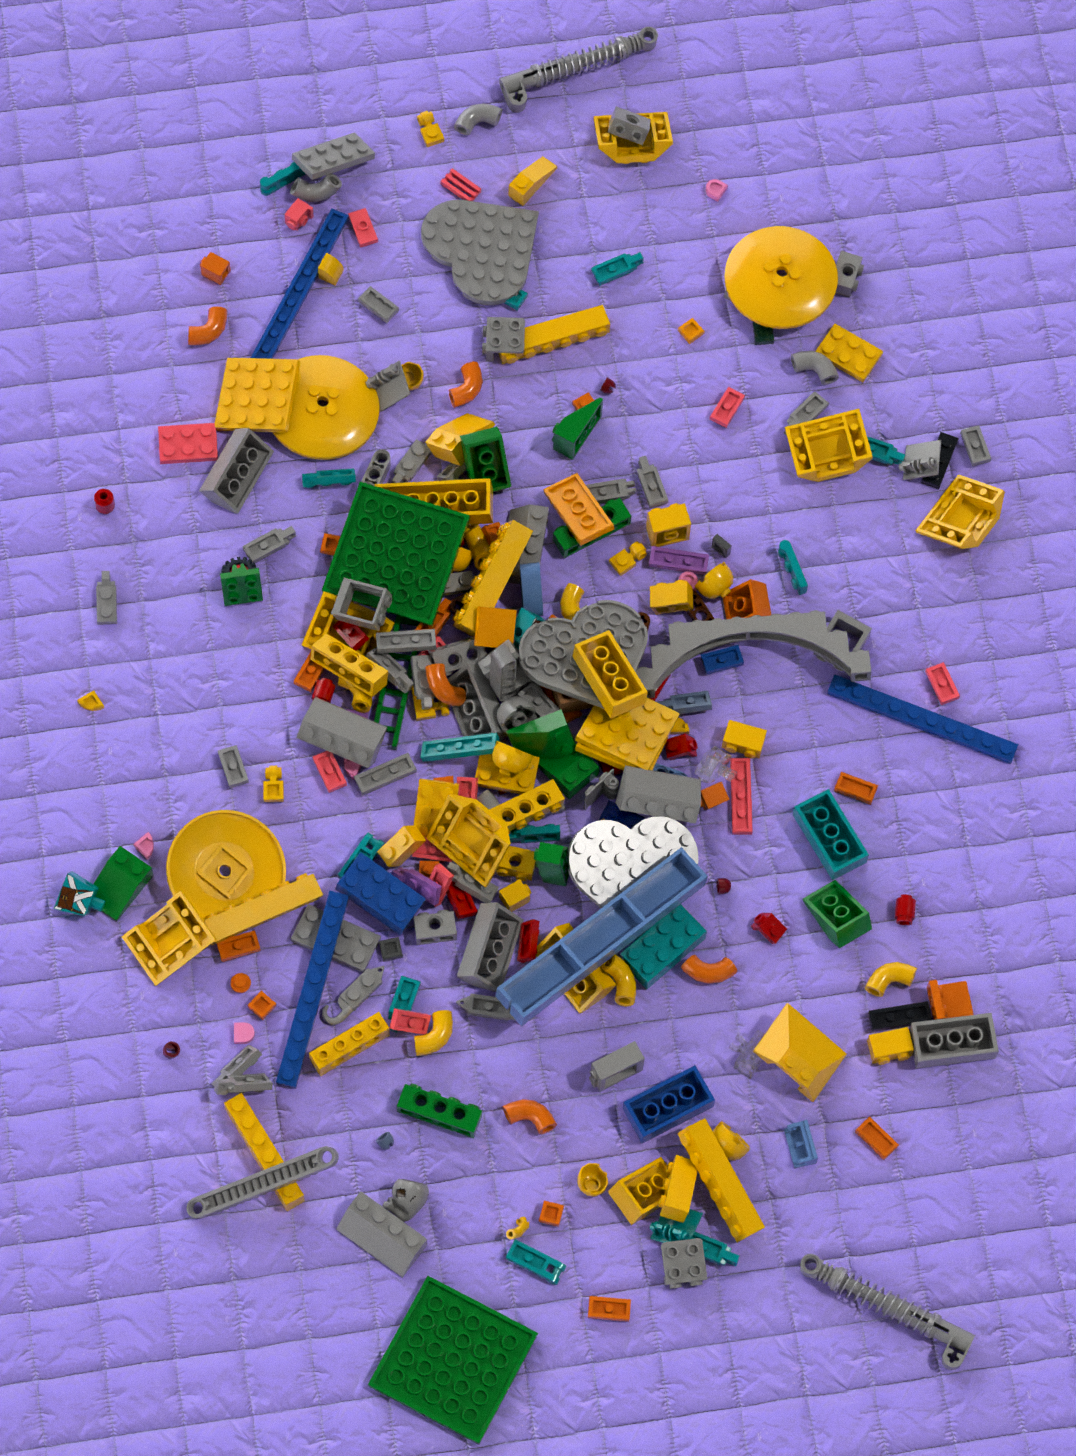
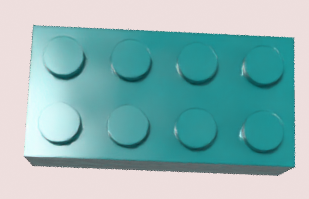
M829 789L794 806L793 817L832 881L867 863L868 852Z
M680 904L620 954V958L629 965L634 977L647 990L704 941L707 931Z

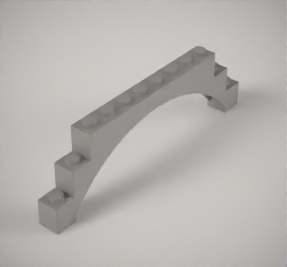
M818 610L809 613L792 612L786 615H754L749 618L733 617L724 620L715 618L711 621L694 620L687 623L677 621L673 624H668L670 645L658 644L651 647L652 668L639 667L636 671V674L648 691L647 698H655V691L674 670L698 654L733 642L770 640L797 645L827 658L851 677V682L871 680L869 651L858 649L849 652L847 631L834 630L827 632L825 611L820 612Z

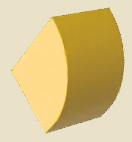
M326 253L318 267V278L336 286L344 271L343 265L335 257Z

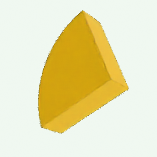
M94 690L77 700L78 704L86 710L98 711L104 709L103 703Z
M678 718L670 735L689 734L688 724L681 718Z

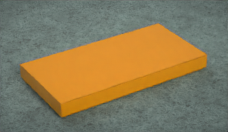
M578 473L543 489L545 496L580 546L614 530L613 523Z

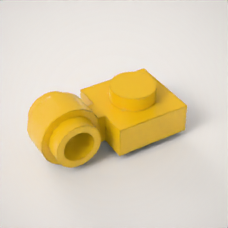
M431 111L421 112L417 116V120L420 126H424L420 128V133L426 147L444 142V136L438 123L432 124V122H435L433 113Z
M634 542L629 547L630 553L624 548L609 559V563L620 576L636 566L635 559L640 561L646 557L647 549L642 543Z
M270 765L269 768H265V777L270 779V781H263L264 802H284L283 780L278 781V779H282V767Z

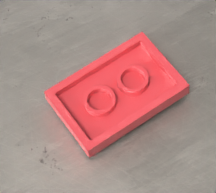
M215 423L158 426L160 464L217 461L218 451Z

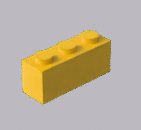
M676 1155L673 1162L669 1161L666 1168V1173L669 1175L668 1178H665L662 1190L665 1193L661 1195L658 1207H661L660 1216L681 1223L685 1221L689 1213L698 1172L690 1159Z

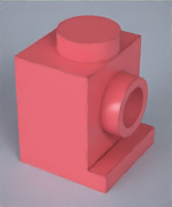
M297 198L285 213L286 225L290 229L298 231L301 226L306 225L309 218L312 219L314 217L313 207Z

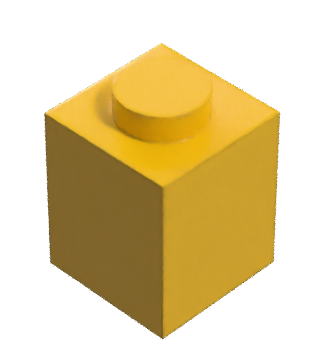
M520 879L499 890L500 900L511 912L530 902L531 890Z

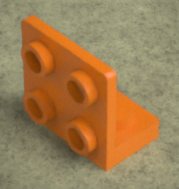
M930 980L926 989L933 1020L974 1015L966 981L938 985L937 980Z

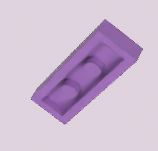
M652 546L649 567L681 572L689 571L694 574L706 575L709 555Z

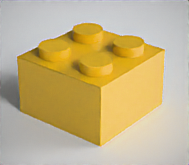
M675 503L667 508H654L647 512L646 531L651 547H661L689 540L691 521L685 503Z

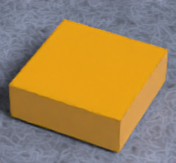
M694 318L678 327V332L689 344L701 337L705 332Z

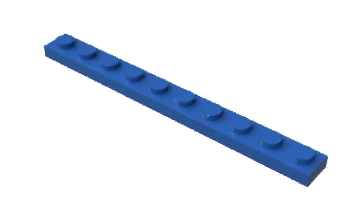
M331 208L250 358H274L318 277V267L326 253H331L349 219V215Z
M835 674L827 691L828 695L1009 764L1012 763L1019 745L883 692L851 682V680Z
M329 891L276 1084L295 1089L297 1087L349 901V895Z

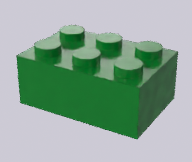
M498 427L461 435L460 440L468 479L490 478L493 492L512 487L503 438Z

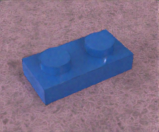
M739 645L701 654L706 675L744 665Z

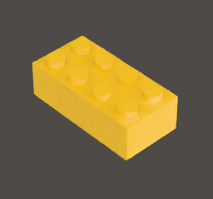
M610 630L574 645L572 657L610 719L645 704L648 691Z

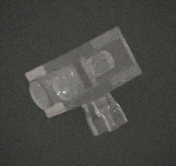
M714 746L703 755L694 774L698 775L701 781L712 783L721 776L731 781L734 779L737 771L727 767L732 756Z
M760 1030L755 1032L749 1042H746L744 1037L738 1034L736 1040L741 1042V1046H736L733 1043L729 1046L731 1050L741 1053L735 1061L734 1069L749 1079L753 1077L763 1063V1060L753 1052L764 1036V1033Z

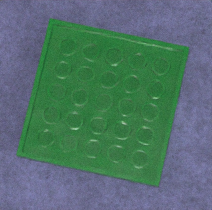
M360 482L322 592L326 591L338 596L344 578L386 588L392 595L391 606L387 608L386 612L433 626L466 532L470 515ZM354 591L351 601L377 609L381 597Z
M427 1276L369 1381L368 1387L479 1445L535 1342L538 1333Z

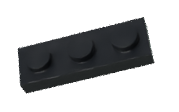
M940 432L938 440H941L938 475L923 477L922 484L936 489L940 488L959 438Z
M928 1001L869 1010L868 1012L872 1032L911 1026L913 1022L932 1020Z

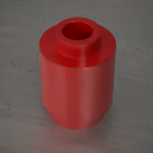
M100 489L95 493L94 501L97 511L102 514L112 512L115 507L113 493L108 489Z
M327 678L317 680L311 699L314 700L317 697L331 703L335 690L333 681Z
M903 894L896 898L895 919L897 924L912 925V921L915 919L916 900L911 895Z

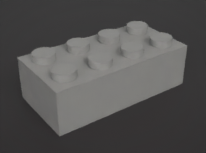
M992 1013L913 1022L909 1028L914 1047L913 1056L916 1069L996 1059L999 1052Z

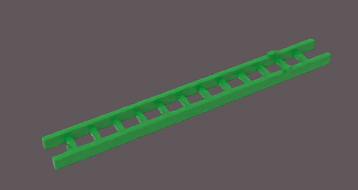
M396 616L393 632L400 630L401 623L418 626L420 622ZM412 651L411 655L395 652L388 653L393 659L410 662L406 674L412 680L410 659L412 656H417L418 651ZM387 679V685L380 691L374 722L380 723L382 713L398 715L396 727L386 726V732L394 733L392 749L397 750L409 691L404 693L399 690L388 689L389 680ZM385 695L402 697L400 709L384 707Z

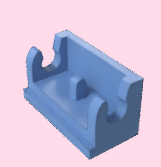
M803 1120L787 1125L788 1128L784 1129L794 1169L816 1164L818 1156L808 1121Z

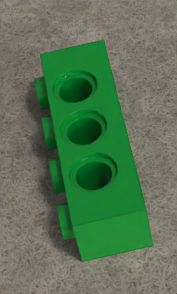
M620 498L609 500L601 507L606 515L612 518L611 522L614 525V530L582 546L579 545L575 537L570 536L572 533L567 526L562 525L555 529L553 532V542L564 559L631 524L632 516Z
M416 1084L404 1085L397 1104V1112L471 1138L475 1137L482 1118V1110L477 1105L462 1104L460 1100L454 1097H442L440 1093L433 1090L429 1092L422 1090ZM423 1099L427 1103L424 1106H418L415 1102ZM437 1106H443L446 1110L442 1113H438L435 1111V1108ZM461 1112L465 1117L459 1120L454 1115Z

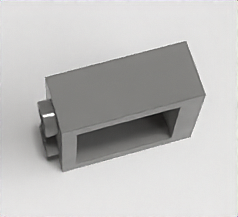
M344 578L331 614L336 620L379 631L380 627L385 623V613L387 608L391 606L392 595L386 588ZM354 591L381 597L372 621L346 615Z
M837 610L827 626V632H832L836 625L860 638L853 651L862 650L872 630L871 627ZM815 652L813 653L820 661H827L830 664H832L835 669L843 671L839 666H837L827 658Z
M634 1041L592 1062L589 1080L594 1088L597 1087L601 1092L643 1071L645 1058L636 1042Z

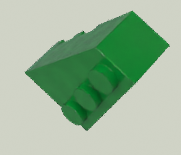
M540 842L539 848L535 849L534 860H536V867L539 869V875H541L544 883L560 886L567 885L569 878L568 847Z

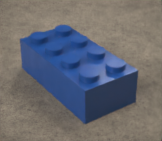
M361 852L335 888L339 893L349 895V900L400 936L426 900L422 895Z
M694 1065L624 1101L623 1111L643 1144L714 1107L715 1099L697 1067Z

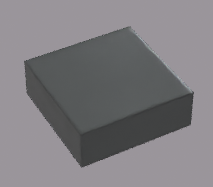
M716 534L712 539V548L724 558H727L731 553L732 545Z
M399 937L379 941L383 962L403 958Z

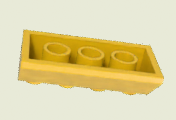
M570 923L556 926L538 944L536 957L573 930ZM600 966L568 990L565 995L579 1014L603 999L617 984Z

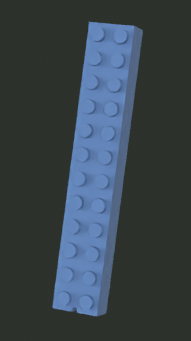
M681 847L497 987L495 997L507 1010L511 1008L510 1014L522 1027L704 887L708 876Z

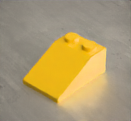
M466 413L436 428L425 443L434 457L462 466L465 461L460 436L493 428L495 423Z
M662 1157L620 1179L608 1191L631 1225L660 1208L658 1204L661 1195L665 1193L662 1190L665 1178H668L669 1175L666 1173L667 1164Z

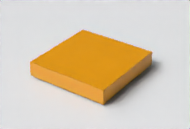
M478 606L474 646L497 648L508 639L513 643L517 610Z

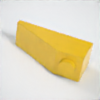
M542 156L521 171L509 184L508 196L524 206L553 174L557 166Z

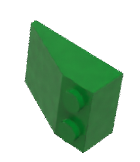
M598 398L564 417L561 423H556L552 431L554 433L552 438L553 450L571 460L574 459L602 417V398Z
M562 709L506 731L514 748L540 757V759L562 758L577 752L575 751V740Z
M574 752L562 758L540 759L538 768L550 780L554 779L559 790L569 800L599 774V766L589 756L580 752Z
M119 846L109 858L94 882V885L99 888L96 897L106 901L102 912L116 922L153 877L152 867L122 846Z
M836 880L803 898L804 904L827 937L839 949L872 930L869 912Z

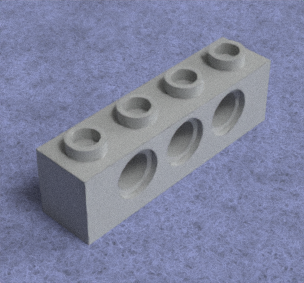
M475 637L440 646L436 650H428L432 658V664L442 663L445 665L446 676L452 674L451 671L460 670L468 663L478 664L479 661L491 652L486 653L483 646H474ZM469 649H473L474 655L468 659L467 652ZM455 654V662L449 664V656Z

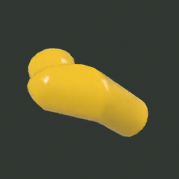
M522 1216L516 1220L518 1227L507 1230L506 1237L508 1239L520 1238L529 1228V1222H527L526 1217Z

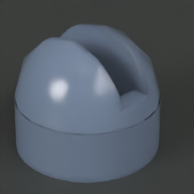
M385 1132L376 1139L379 1147L384 1150H388L390 1146L394 1145V1139L390 1132Z

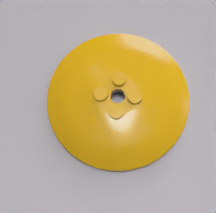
M772 226L748 234L735 245L726 262L724 279L731 302L745 317L765 327L790 329L816 320L827 310L836 293L838 272L831 253L816 237L797 228ZM784 270L787 275L779 276L777 271Z
M313 355L298 359L301 364L288 433H272L286 448L298 455L311 459H337L355 452L372 436L379 418L378 395L374 388L367 387V375L352 363L333 356ZM319 400H325L327 401L328 405L320 406L317 402Z
M216 810L197 816L178 832L168 851L166 876L172 895L174 896L183 890L201 918L206 920L205 916L216 912L218 915L224 912L223 909L232 904L235 907L242 904L241 901L252 896L253 899L260 897L259 893L264 890L271 889V891L278 889V885L285 882L286 862L277 838L258 819L243 812ZM220 867H228L230 875L222 876L219 871Z

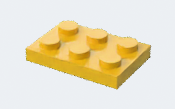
M837 324L832 326L815 351L825 355L836 368L862 383L883 355L881 349Z
M492 754L479 755L475 778H478V787L523 794L534 788L540 757L533 756L531 763L524 772L519 774L511 773L508 776L499 772L500 768L494 764Z
M419 779L414 825L423 837H427L448 795H458L459 783Z

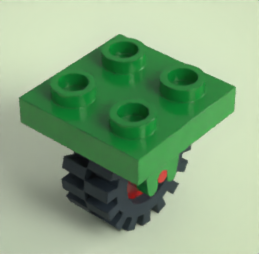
M237 557V560L231 558V562L227 560L225 565L222 566V573L220 574L224 605L230 606L263 601L259 568H256V564L252 563L251 559L247 561L246 557H243V560L240 557Z

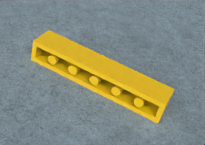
M599 305L525 327L524 352L521 354L498 353L501 363L511 364L518 359L531 358L542 352L548 353L559 347H568L572 343L585 342L589 338L596 336H605L607 333H610V322L604 306Z
M307 873L296 877L297 881L289 883V881H285L279 884L278 889L271 891V889L264 890L259 893L260 897L255 899L252 896L242 900V904L235 907L232 904L223 909L224 912L218 915L216 912L205 916L206 920L204 922L217 939L211 946L320 899L323 893L314 874L307 875Z
M240 1093L224 1102L227 1114L261 1170L263 1171L283 1163L284 1161L244 1095ZM297 1183L274 1190L286 1211L305 1202L304 1194Z
M704 1118L677 1133L681 1144L688 1152L691 1162L695 1165L701 1180L706 1185L712 1200L717 1205L721 1217L725 1220L736 1242L738 1243L765 1228L707 1120Z

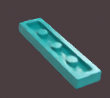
M497 733L424 741L420 758L423 762L492 754L496 741H499V736Z

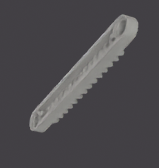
M321 1147L192 1198L187 1203V1213L192 1218H205L227 1210L230 1207H235L245 1201L258 1198L268 1192H273L281 1187L296 1183V1181L303 1180L311 1175H316L337 1164L339 1159L338 1152L332 1147ZM326 1151L332 1154V1159L328 1163H325L322 1158ZM197 1202H200L203 1207L199 1214H196L193 1209Z

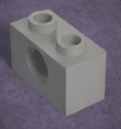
M616 106L609 121L608 133L643 145L650 129L651 119Z
M844 251L840 252L836 263L838 272L837 294L850 297L852 291L856 292L859 283L856 280L857 276H861L864 265L861 264L863 257Z
M440 910L435 914L423 912L414 916L417 945L457 940L454 911ZM433 923H437L440 925V927L438 929H432L430 928V925Z

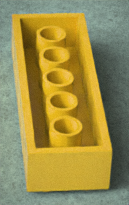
M490 478L375 484L376 487L470 515L468 525L493 523V486Z
M515 520L500 525L496 533L499 535L497 540L490 544L488 548L490 553L487 559L484 558L479 566V569H481L479 575H475L470 583V586H472L471 591L464 595L461 601L463 604L461 610H457L452 620L455 621L453 627L472 637L475 636L478 606L495 607L533 530Z

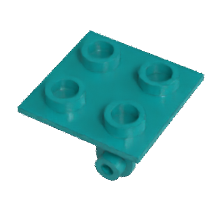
M689 1209V1213L683 1223L660 1216L659 1221L651 1222L650 1230L653 1232L650 1239L661 1243L692 1239L703 1213Z

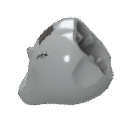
M398 1179L392 1187L393 1197H389L387 1201H384L383 1208L391 1211L403 1222L409 1221L428 1200L429 1189L427 1184Z

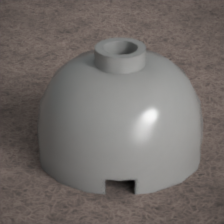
M519 696L511 697L504 700L498 708L497 721L502 731L507 735V730L537 719L535 715L537 711L526 698Z

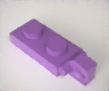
M399 867L392 871L393 876L426 898L425 901L432 905L439 903L441 885L414 869L409 870Z

